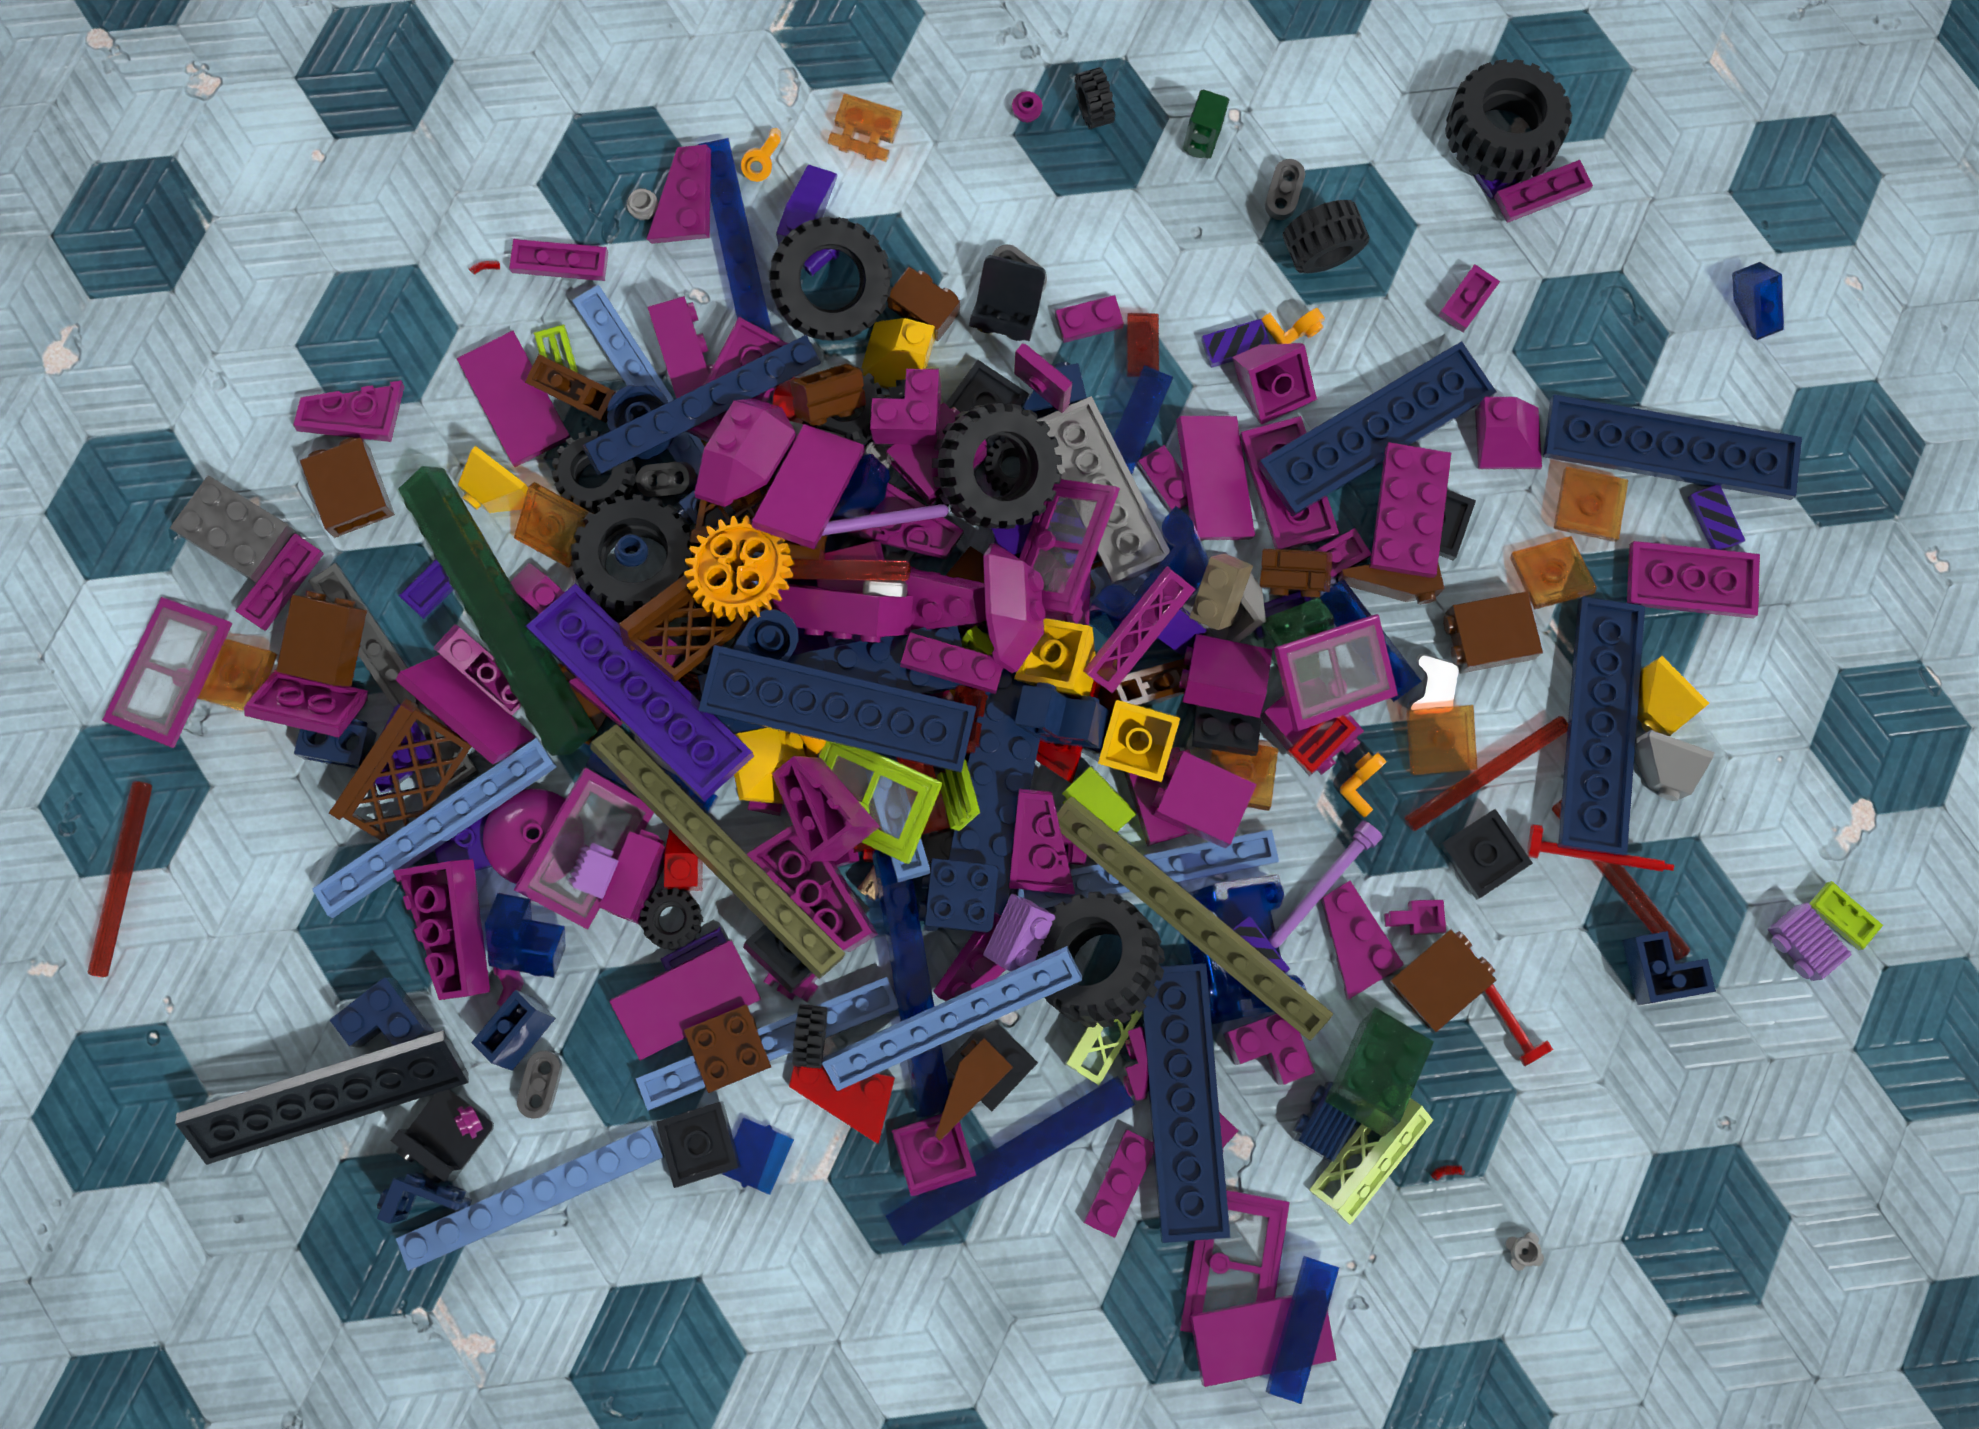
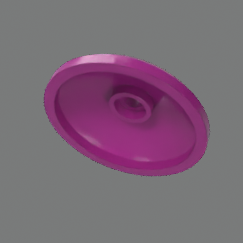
M525 789L491 811L484 826L483 846L488 861L500 876L511 883H518L566 800L565 798L544 789ZM578 815L570 830L579 833L581 842L584 843L583 824ZM530 829H537L539 831L538 838L533 840L529 839L526 834ZM561 845L539 883L546 886L565 877L573 869V866L576 865L575 860L579 859L578 854L582 853L581 849L577 848L570 851Z

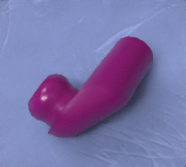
M504 959L498 960L493 967L494 974L498 976L503 986L501 995L496 1003L499 1006H502L515 990L521 992L524 984L517 965L511 960Z

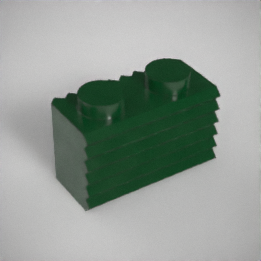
M1204 89L1199 92L1183 145V149L1191 156L1207 159L1212 157L1230 101L1228 97Z

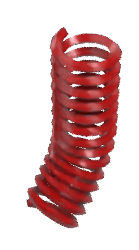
M481 261V263L478 262V264L472 265L469 270L474 275L483 269L500 270L499 261Z
M1443 1165V1168L1440 1166V1169H1435L1430 1175L1438 1181L1444 1175L1457 1174L1463 1176L1465 1170H1463L1462 1174V1166L1446 1165L1445 1168Z

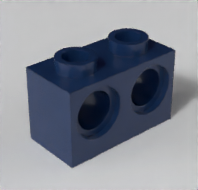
M353 719L340 737L326 735L325 740L321 744L316 745L315 736L317 732L300 729L294 754L304 760L358 769L374 746L377 733L367 727V722ZM353 736H358V745L353 750L348 751L346 747L348 740Z

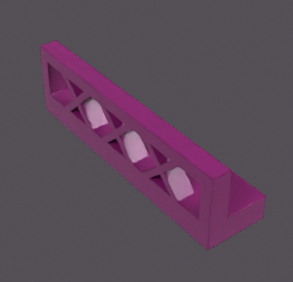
M1166 566L1083 671L1113 693L1196 589Z

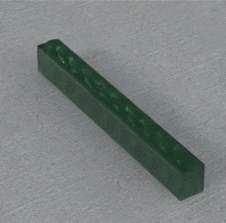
M422 466L398 488L406 508L414 516L421 534L427 539L434 551L435 559L445 570L449 577L450 585L457 591L464 604L465 611L471 616L477 626L481 639L488 645L495 658L496 665L502 670L508 680L512 693L520 701L527 719L533 724L539 734L543 747L551 756L572 754L597 733L594 725L552 653L528 631L526 625L532 621L530 615L444 468Z

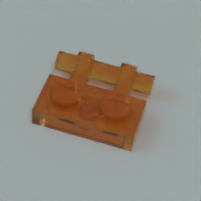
M844 93L834 120L835 126L844 130L842 135L831 132L828 144L839 147V151L845 153L852 151L865 155L867 160L875 161V159L887 162L890 150L879 147L881 140L893 144L903 117L902 111ZM855 132L869 136V142L866 143L853 139Z

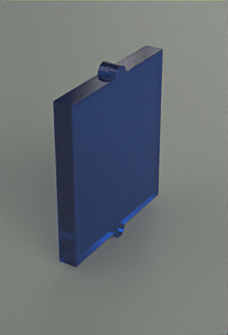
M743 1117L734 1138L741 1168L722 1173V1175L741 1182V1186L744 1188L750 1186L771 1195L795 1139L772 1130L773 1127L771 1125L765 1127Z

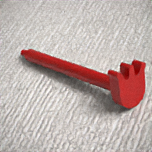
M1532 824L1530 827L1527 847L1529 858L1538 859L1539 853L1544 852L1663 872V870L1674 871V864H1667L1664 860L1634 855L1623 856L1559 848L1558 843L1542 841L1543 826Z
M1494 984L1484 991L1524 1052V1054L1518 1057L1523 1066L1536 1061L1554 1050L1548 1040L1535 1047L1532 1045Z

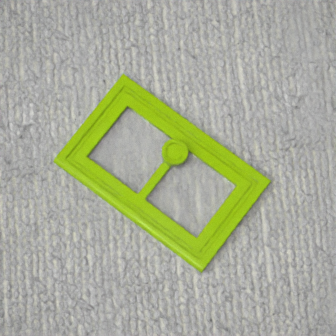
M826 741L819 758H822L880 826V828L865 838L862 843L906 864H910L942 787V782L876 752Z

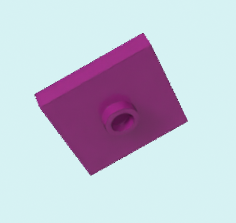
M1022 343L1015 351L1014 374L1059 412L1063 413L1070 404L1072 382L1027 344Z
M942 1114L892 1130L911 1197L976 1176L960 1121L941 1141L935 1135Z

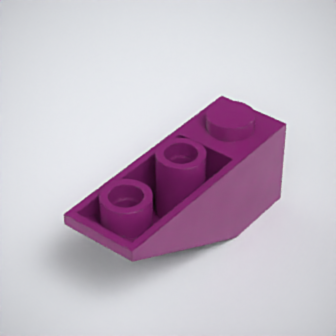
M456 624L433 647L435 651L511 716L534 693Z

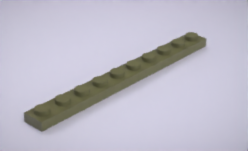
M617 724L591 742L590 749L818 979L822 978L844 958L845 952Z
M1071 796L1066 800L1057 813L1061 832L1066 838L1309 1041L1315 1037L1332 1017L1333 1013L1075 798Z

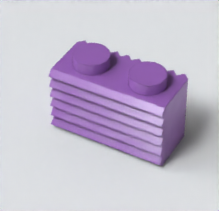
M592 842L590 848H580L582 853L578 854L579 859L575 860L577 865L573 866L574 871L570 873L571 878L567 880L573 888L603 899L619 861L612 858L614 851Z
M1011 894L983 956L1008 971L1016 970L1035 961L1038 951L1041 950L1040 946L1044 944L1043 939L1047 938L1055 915L1028 899Z
M1808 903L1794 906L1767 929L1773 935L1771 941L1779 951L1788 953L1796 962L1793 966L1797 973L1811 981L1823 980L1852 955L1847 950V947L1843 945L1842 941L1838 939V936L1829 929V926L1825 924L1820 915Z

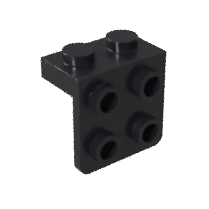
M988 255L983 264L977 301L970 317L969 327L977 328L982 333L1006 335L1015 341H1030L1037 320L1046 270L1042 267Z
M451 1089L435 1093L408 1129H399L390 1140L398 1146L395 1150L397 1154L411 1163L414 1160L425 1167L422 1172L436 1183H440L441 1180L443 1182L454 1181L494 1129V1123L473 1107L483 1130L477 1132V1137L473 1139L469 1133L462 1136L454 1121V1117L459 1115L457 1108L462 1106L464 1109L470 1106V1104Z

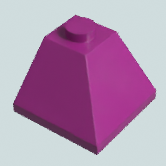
M1304 344L1259 345L1232 357L1239 385L1260 424H1264L1317 400Z
M1484 397L1475 409L1478 469H1541L1539 408L1517 397Z

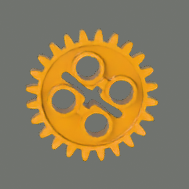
M747 515L742 523H738L735 516H732L730 525L727 526L720 519L718 520V530L715 531L708 526L706 527L709 534L707 538L700 535L696 537L701 544L700 547L690 546L689 548L695 558L685 559L687 566L691 568L684 572V575L690 581L687 587L691 593H694L693 598L698 604L702 603V607L707 613L713 609V613L717 618H720L726 612L728 619L733 621L736 613H739L743 621H746L749 611H753L757 617H760L759 608L761 606L772 610L769 601L772 598L777 601L782 600L778 593L779 589L789 590V586L784 579L793 577L791 569L788 568L794 564L791 556L788 555L791 550L788 544L784 543L785 539L752 528V522ZM743 542H745L744 545H743V548H742V552H741V550H740V549H741V544H742ZM732 547L728 554L720 555L723 549ZM759 550H764V554L758 558H752L755 552ZM726 578L722 585L714 586L718 579ZM759 581L755 588L746 589L750 582ZM736 585H737V586H738L737 593H736L735 595H732V594L735 592Z

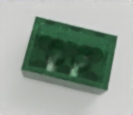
M1375 1007L1359 1024L1325 1102L1381 1136H1386L1401 1122L1434 1041Z

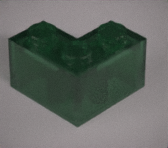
M1320 598L1266 617V622L1261 625L1264 648L1273 649L1272 660L1278 668L1274 651L1275 647L1333 629L1334 618ZM1318 653L1294 660L1299 684L1320 676Z

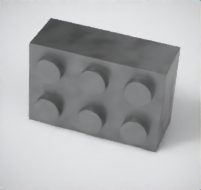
M207 475L170 527V529L185 540L255 583L258 582L295 533L300 536L287 523Z

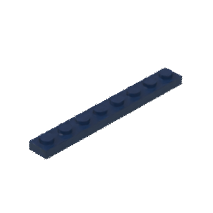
M804 335L585 443L582 447L597 475H600L728 411L733 401L752 399L821 364V361L808 336Z

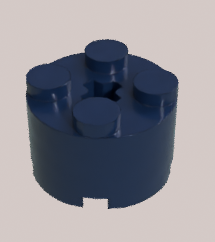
M626 386L616 392L609 401L607 408L608 428L612 431L669 402L664 394L653 386ZM674 438L636 457L650 459L666 450Z

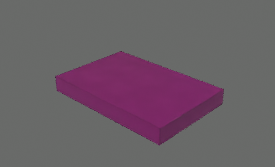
M274 670L246 703L244 715L340 737L368 701V692L349 686H333Z

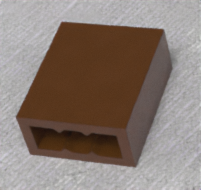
M361 437L345 439L339 443V446L328 450L320 449L313 451L307 458L300 460L323 526L334 538L395 515L371 449Z
M306 591V596L292 595L276 672L333 686L351 687L367 610L355 608L356 601L335 597V602L326 601L327 595L318 592Z
M1528 591L1452 605L1445 612L1446 616L1443 618L1444 629L1447 635H1451L1453 643L1451 658L1453 664L1458 665L1460 674L1534 660L1543 653Z
M1452 929L1446 932L1388 982L1433 1034L1497 981L1492 975L1496 972L1493 966L1483 956L1478 959L1470 950L1473 945L1468 938L1460 931L1455 934Z

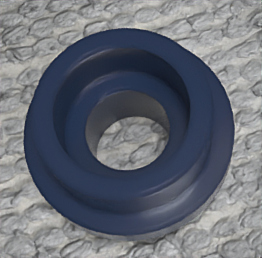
M636 535L622 537L615 546V557L624 566H638L648 557L646 543Z

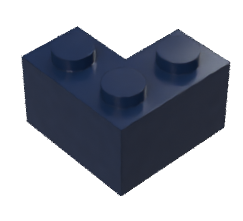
M1039 682L1036 687L1023 685L1014 724L1043 742L1102 749L1110 711L1099 704L1100 700L1095 697L1082 695L1080 700L1070 699V696L1058 693L1054 685Z
M1668 931L1622 940L1637 1005L1716 992L1708 959L1675 964Z
M388 977L381 979L330 1019V1022L349 1047L361 1048L380 1032H383L392 1046L435 1032L397 980Z

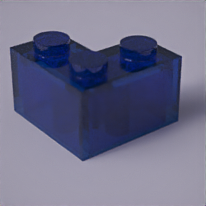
M497 893L485 922L489 966L501 970L529 973L533 976L555 978L566 948L565 926L532 920L531 899Z

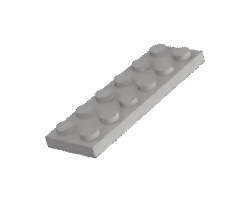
M1092 396L1070 405L1063 413L1056 411L1038 419L1037 421H1045L1050 427V431L1047 432L1048 436H1056L1059 446L1054 449L1056 455H1062V465H1057V473L1062 474L1061 479L1120 488L1097 550L1113 587L1173 561V555ZM1072 499L1087 529L1097 502Z

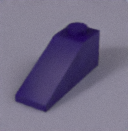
M812 165L806 167L786 204L776 232L778 246L784 237L802 223L823 217L837 179V173Z

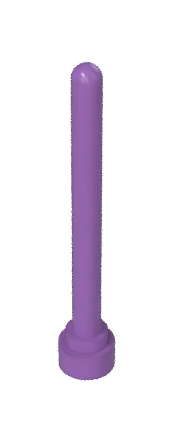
M945 504L829 521L822 536L945 517L949 509Z
M1362 820L1354 829L1353 842L1270 936L1269 942L1274 948L1279 947L1363 849L1374 848L1382 839L1381 833L1374 826Z

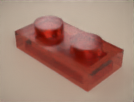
M1127 313V377H1158L1159 314Z

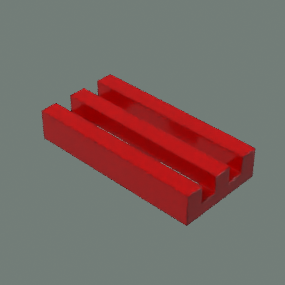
M1344 715L1336 717L1337 720L1303 755L1298 749L1325 722L1312 726L1286 752L1290 757L1293 756L1297 760L1296 762L1300 766L1302 765L1309 775L1356 729ZM1343 725L1346 730L1311 764L1307 759Z

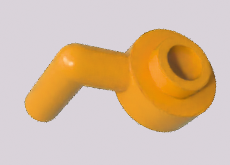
M778 128L770 130L769 137L761 148H752L743 155L741 170L747 179L759 182L765 180L770 175L772 170V159L770 156L781 142V131ZM754 161L760 162L762 169L760 171L752 170L751 163Z
M1315 308L1297 320L1292 328L1286 332L1282 330L1271 313L1266 314L1261 320L1277 344H1291L1299 337L1306 335L1308 338H1311L1324 328L1321 323L1325 320V317L1318 308Z
M1368 752L1354 764L1358 770L1340 787V793L1363 818L1373 808L1361 797L1356 789L1387 762L1378 752L1374 756Z

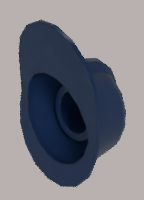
M776 609L763 610L760 612V617L754 615L735 643L733 650L788 662L799 640L798 628L794 620L786 613Z

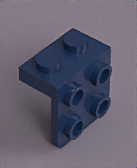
M932 858L930 874L922 876L921 888H927L926 901H920L918 921L924 922L923 930L936 932L938 928L990 932L994 922L998 880L997 867L988 864Z
M415 1172V1175L407 1174L405 1177L394 1178L390 1188L383 1191L377 1204V1209H380L377 1219L389 1224L407 1220L417 1195L454 1210L470 1206L472 1199L465 1197L467 1191L449 1184L446 1187L434 1185V1181L425 1174Z

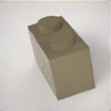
M1225 553L1210 557L1189 618L1216 630L1232 626L1253 565Z

